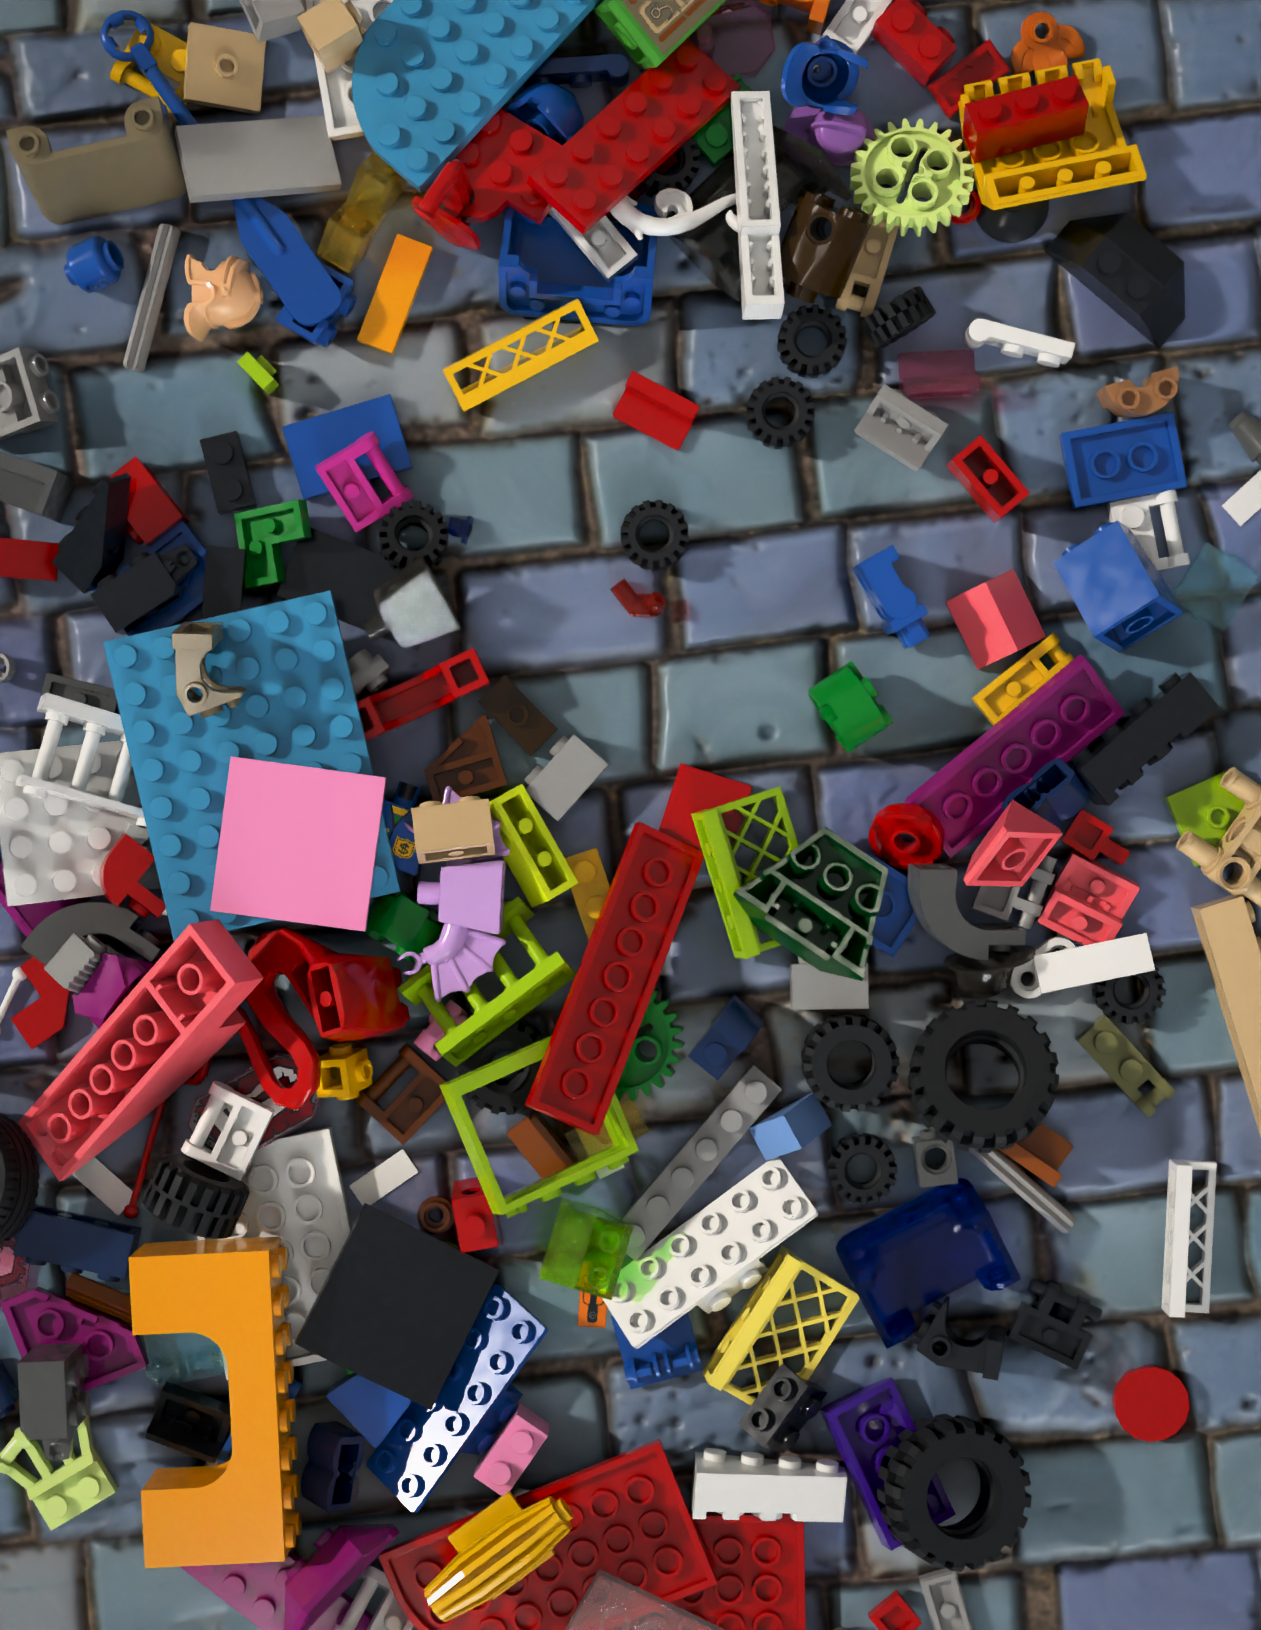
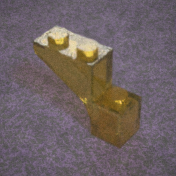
M375 152L359 165L347 201L329 218L317 251L318 256L347 273H350L366 257L382 220L408 183Z

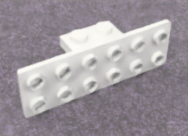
M779 1157L770 1159L645 1251L636 1261L633 1260L598 1286L597 1291L630 1344L638 1349L698 1305L707 1314L712 1311L722 1310L731 1302V1297L740 1290L749 1289L761 1280L762 1274L769 1270L761 1258L816 1218L818 1211Z

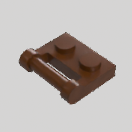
M408 1043L401 1047L398 1051L400 1055L367 1091L362 1090L359 1093V1097L355 1098L362 1108L403 1145L445 1101L439 1085L448 1082ZM412 1065L419 1073L392 1103L384 1109L378 1103V1100Z

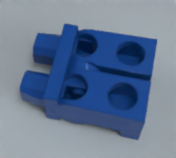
M891 545L856 565L852 570L881 619L887 621L881 625L886 635L896 633L902 646L906 649L931 636L921 617L928 614V611L923 603L917 605L915 593L901 582L891 564L900 559V556L894 545Z

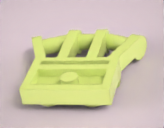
M86 1415V1418L77 1427L81 1454L76 1456L75 1452L72 1451L69 1459L62 1460L64 1465L55 1470L50 1461L45 1459L44 1451L38 1441L30 1440L20 1431V1427L14 1430V1436L0 1452V1472L7 1474L27 1490L29 1500H33L51 1531L116 1493L119 1489L94 1448L89 1415ZM22 1449L26 1450L42 1478L37 1479L14 1461Z

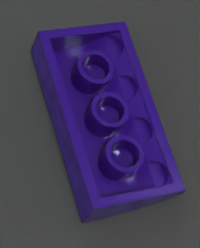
M889 1377L821 1407L820 1412L881 1544L892 1551L903 1544L894 1538L890 1533L891 1526L885 1523L880 1510L886 1507V1505L878 1500L877 1488L884 1487V1480L879 1478L878 1474L880 1466L887 1467L890 1457L885 1454L890 1445L897 1448L902 1442L898 1435L905 1429L914 1432L916 1427L893 1378ZM935 1473L927 1491V1508L932 1521L938 1525L956 1514L937 1473Z

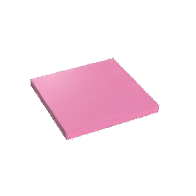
M231 756L210 911L365 932L387 777Z

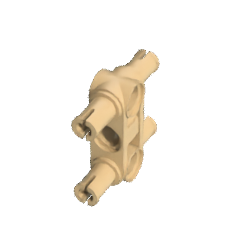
M1232 767L1223 775L1220 785L1245 803L1241 812L1216 847H1213L1188 830L1179 838L1176 848L1201 866L1202 873L1211 882L1219 885L1233 896L1243 895L1261 907V880L1256 877L1261 868V784H1257ZM1233 862L1234 872L1230 878L1224 880L1223 870L1225 866Z

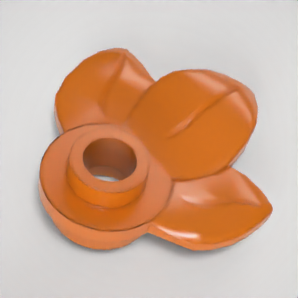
M1034 12L1028 15L1021 25V40L1012 49L1010 62L1014 75L1025 72L1031 73L1033 70L1035 72V70L1066 65L1068 69V59L1084 56L1085 46L1081 36L1072 26L1058 24L1056 19L1047 12ZM1038 24H1042L1046 28V34L1042 39L1038 38L1035 33Z

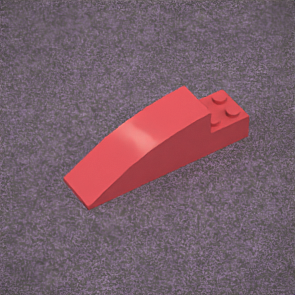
M219 919L192 923L187 926L19 1120L18 1125L27 1134V1137L59 1182L67 1179L145 1118L195 1074L246 1023L236 1008L264 977Z

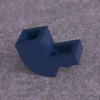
M734 993L712 1020V1026L691 1050L688 1057L716 1080H719L741 1052L743 1053L756 1036L765 1021L764 1017Z

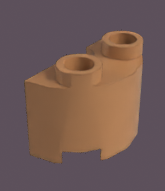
M1176 366L1152 373L1151 377L1143 380V387L1135 386L1131 379L1106 385L1096 393V396L1104 409H1108L1114 415L1124 418L1123 420L1125 421L1149 417L1162 409L1176 395L1179 383V367Z

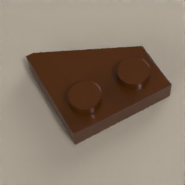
M487 715L479 717L465 733L458 737L446 751L424 770L433 801L442 802L444 790L447 786H450L460 797H466L508 785Z

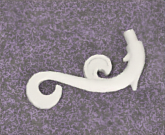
M667 188L661 190L654 201L655 212L661 218L646 215L634 207L637 206V201L631 199L628 195L610 212L638 240L643 239V234L649 236L676 235L692 230L726 208L736 205V193L722 197L693 211L691 198L686 192L675 188ZM729 210L725 216L726 222L738 233L737 216L732 210ZM669 211H674L677 214L666 218Z

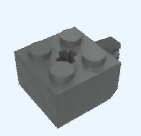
M82 1343L37 1344L17 1363L20 1431L30 1440L42 1439L46 1460L69 1459L73 1451L75 1429L86 1418V1415L90 1413V1393L84 1392V1377H87L89 1372L88 1355L83 1354Z

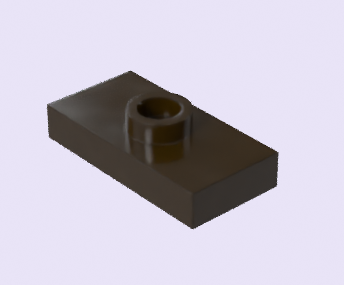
M505 675L478 701L530 756L558 730Z

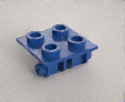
M688 1312L638 1349L630 1344L615 1318L611 1316L624 1363L625 1377L627 1383L629 1382L630 1389L703 1370Z

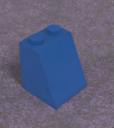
M1118 520L1114 523L1110 522L1100 526L1094 532V536L1082 544L1078 543L1068 547L1062 553V557L1053 562L1093 637L1119 653L1185 613L1132 531Z

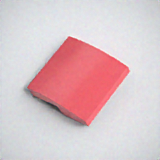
M1072 850L1043 905L1037 922L1083 946L1114 940L1123 925L1122 919L1140 890V884Z

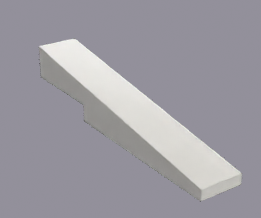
M732 91L731 114L742 319H781L785 300L779 240L781 221L770 91Z

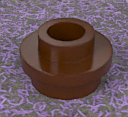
M432 1196L425 1199L417 1212V1219L421 1228L430 1234H442L449 1230L455 1220L451 1202L441 1196ZM434 1208L440 1209L443 1212V1218L439 1221L433 1220L430 1217V1210Z

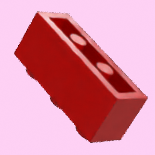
M1077 76L1065 77L966 103L963 136L974 163L1084 135L1089 103Z

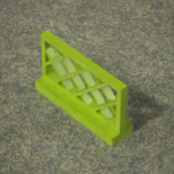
M781 786L691 814L735 958L748 959L760 955V952L781 945L773 939L760 943L756 926L733 895L736 890L743 885H747L757 877L754 874L763 856L774 863L781 860L766 851L774 833L786 840L788 848L783 858L799 846ZM773 797L777 812L772 822L769 823L756 816L755 813L762 800ZM752 804L749 811L742 808L743 806ZM735 810L745 816L737 835L725 828L722 813ZM752 820L768 829L760 847L743 839ZM779 822L781 823L782 830L777 827ZM729 838L734 840L732 846L730 844ZM740 844L756 852L748 871L737 866L734 856ZM740 874L745 876L743 882L741 880Z

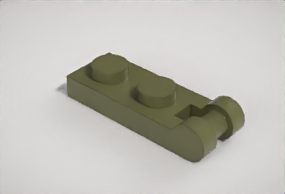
M1101 1015L1076 1038L1077 1042L1147 1118H1150L1157 1111L1155 1107L1164 1099L1169 1100L1176 1094L1171 1085L1162 1078L1106 1015ZM1148 1080L1154 1088L1143 1096L1138 1088Z

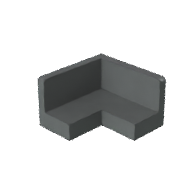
M0 451V501L61 523L76 481L51 468Z

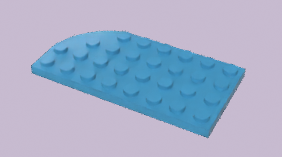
M393 0L366 31L363 42L358 48L352 74L353 104L357 119L369 145L381 160L420 193H423L437 178L443 167L463 150L601 0Z

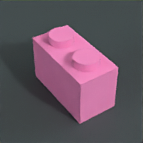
M518 1403L514 1414L505 1422L492 1445L477 1462L474 1478L500 1496H503L512 1489L547 1439L550 1424Z

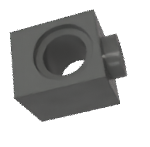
M934 1128L921 1130L920 1136L911 1137L916 1182L920 1188L958 1184L954 1142L948 1140L945 1143L937 1138L938 1132ZM934 1147L943 1149L944 1156L940 1163L936 1165L925 1163V1154L929 1149Z

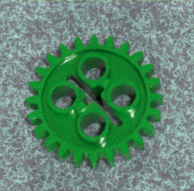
M655 988L640 1025L642 1027L652 1024L653 1029L637 1035L615 1090L619 1102L625 1092H628L631 1100L635 1101L638 1098L639 1089L647 1097L653 1093L651 1083L662 1088L666 1083L661 1074L672 1077L676 1071L669 1063H680L682 1057L674 1052V1049L683 1048L685 1045L684 1041L675 1038V1035L684 1030V1026L672 1024V1021L679 1015V1012L667 1013L665 1008L671 1000L667 998L658 1002L656 1000L659 992L658 988ZM640 1041H652L657 1047V1055L655 1057L643 1055L639 1048Z

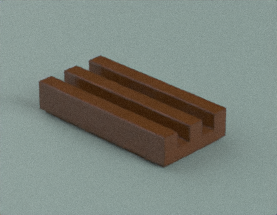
M71 1273L66 1283V1298L132 1325L130 1295L77 1273Z

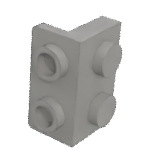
M883 384L855 428V433L912 470L918 471L949 424L942 421L933 411L923 409L909 400L903 392Z

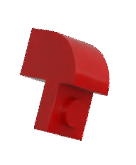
M122 834L102 862L100 868L101 888L106 898L114 906H119L127 896L131 899L127 905L140 916L146 919L151 914L153 917L159 918L166 909L165 903L138 883L139 879L154 862V856L127 834Z

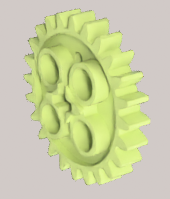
M904 118L902 128L899 129L890 121L887 125L886 134L877 128L874 129L873 141L865 138L862 150L855 151V163H851L850 176L852 177L850 178V190L854 191V204L862 203V211L868 214L873 212L872 225L875 226L882 220L885 221L887 233L894 226H899L900 234L903 237L907 233L908 228H913L917 237H920L922 227L927 226L932 233H936L938 221L947 227L950 226L951 214L960 217L962 206L968 205L970 192H972L974 179L972 178L974 165L969 164L970 151L961 152L962 139L950 142L952 130L948 129L940 135L937 133V122H934L929 129H925L923 119L920 118L915 127H910L908 120ZM925 151L926 153L919 163V171L911 179L904 202L898 204L897 202L904 193L905 181L908 182L910 180L920 152ZM902 153L906 154L907 157H898L895 154ZM936 166L942 168L943 170L937 171L931 169V167ZM889 184L893 187L883 188L880 185ZM922 197L929 201L921 202L916 200V198Z

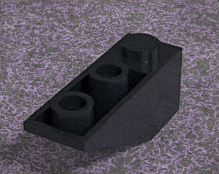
M128 473L113 478L105 477L95 486L93 490L94 498L89 505L85 506L75 518L77 524L72 532L64 536L58 544L60 550L52 563L83 594L95 590L97 583L114 573L124 558L131 476Z

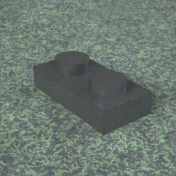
M46 672L41 696L47 692L118 714L119 708L114 689Z

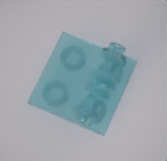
M197 1333L143 1335L150 1366H146V1377L148 1381L154 1382L155 1388L163 1387L166 1381L179 1384L225 1374L220 1347L204 1335Z

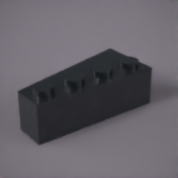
M1176 672L1171 674L1158 685L1161 690L1160 693L1151 700L1146 696L1129 709V712L1132 714L1130 718L1122 724L1116 721L1100 734L1103 740L1091 749L1087 745L1070 759L1074 763L1070 768L1076 773L1090 795V800L1095 805H1111L1119 798V795L1115 792L1117 788L1122 790L1137 782L1144 775L1141 767L1146 763L1151 766L1163 759L1172 750L1173 746L1171 743L1175 739L1178 742L1185 739L1220 708L1191 672L1181 674L1180 676Z

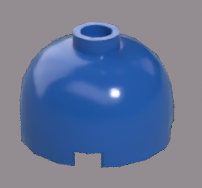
M547 82L526 87L507 108L508 113H511L514 117L561 145L566 143L584 126V117L575 95L565 87Z

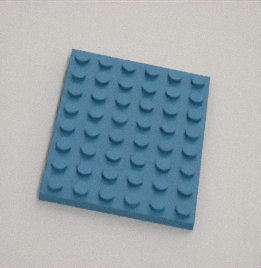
M331 590L192 621L223 622L224 638L206 656L207 673L214 681L221 685L247 686V691L240 697L241 702L238 703V706L229 709L228 704L224 703L222 704L224 710L206 718H201L200 713L188 717L176 694L175 649H172V633L181 624L103 642L173 941L192 923L219 919L226 930L230 931L275 920L210 911L231 756L375 776ZM196 687L197 691L202 693V691ZM383 810L371 898L401 891Z

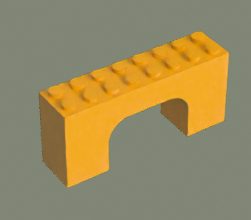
M280 1236L144 1243L128 1257L132 1334L197 1333L210 1338L220 1347L228 1366L232 1456L229 1460L214 1466L158 1468L142 1488L141 1504L145 1568L283 1562L286 1560L290 1549L295 1548L296 1536H300L302 1530L301 1513L295 1512L294 1498H298L300 1493V1480L298 1474H293L292 1460H297L298 1442L296 1436H291L290 1422H295L296 1404L294 1398L289 1399L288 1384H293L294 1366L292 1360L287 1361L286 1346H291L292 1342L291 1323H285L284 1308H289L290 1305L289 1285H283L282 1270H287L288 1267L287 1247H281Z

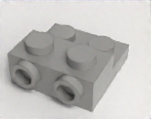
M18 347L0 355V441L19 433L29 434L58 422L56 412L59 411L60 403L56 394L48 389L45 375L49 373V366L45 357L38 353L37 349Z

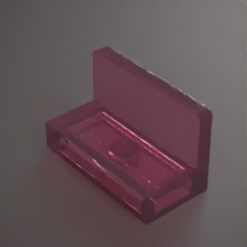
M971 349L900 353L898 356L899 391L903 392L908 399L975 396L980 391V374H975L974 351Z

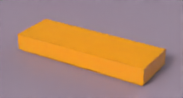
M397 233L357 337L359 343L394 355L434 250L432 246Z

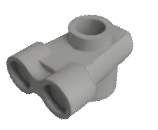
M362 649L348 661L357 701L367 690L370 694H374L387 683L388 678L385 675L389 672V666L379 654L373 657L367 649Z

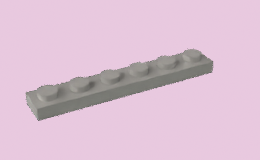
M752 1064L609 1231L607 1238L636 1261L776 1098L782 1088L757 1066Z

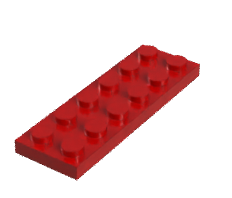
M687 38L660 65L645 71L528 176L527 184L584 235L731 101V92L740 91L741 86Z

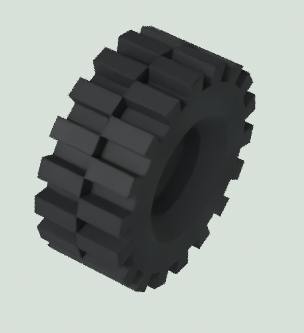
M526 1020L516 1021L457 1066L460 1076L492 1062L493 1057L500 1051L508 1050L515 1052L544 1039L541 1035L542 1032L537 1027L534 1028L529 1025V1022ZM542 1060L520 1069L518 1075L512 1079H497L466 1093L469 1099L472 1098L477 1102L476 1106L482 1110L485 1107L491 1110L490 1113L498 1115L499 1112H506V1115H512L519 1110L525 1111L529 1109V1107L525 1106Z

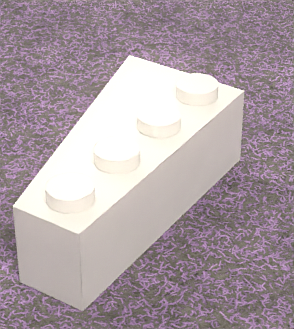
M706 1448L704 1453L695 1452L691 1489L692 1519H706L707 1512H717L722 1514L724 1520H739L740 1516L744 1513H752L762 1521H776L781 1519L784 1513L790 1514V1518L794 1521L843 1522L847 1487L845 1467L839 1466L838 1462L829 1459H819L815 1464L801 1462L800 1458L783 1455L779 1457V1460L764 1459V1455L756 1452H743L741 1456L726 1455V1451L722 1449Z

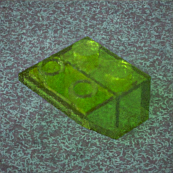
M562 1198L540 1268L539 1279L612 1300L634 1226L598 1208Z

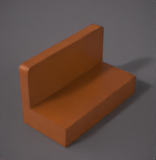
M533 1110L506 1133L541 1178L578 1162L539 1111Z
M1041 1123L1024 1141L1019 1140L1013 1147L1001 1150L1000 1147L997 1149L1052 1187H1055L1063 1176L1058 1169L1073 1149V1145Z

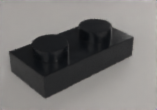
M233 431L201 439L200 444L218 513L223 515L257 506L239 433Z

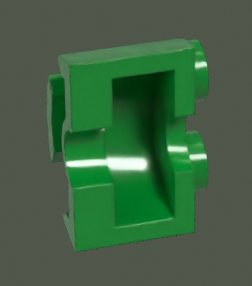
M401 890L400 892L375 898L369 908L365 933L379 942L386 938L396 944L395 952L399 955L406 952L419 954L423 952V948L434 944L439 939L444 923L438 921L437 912L422 904H418L416 900ZM405 957V959L414 963L415 960L412 957Z

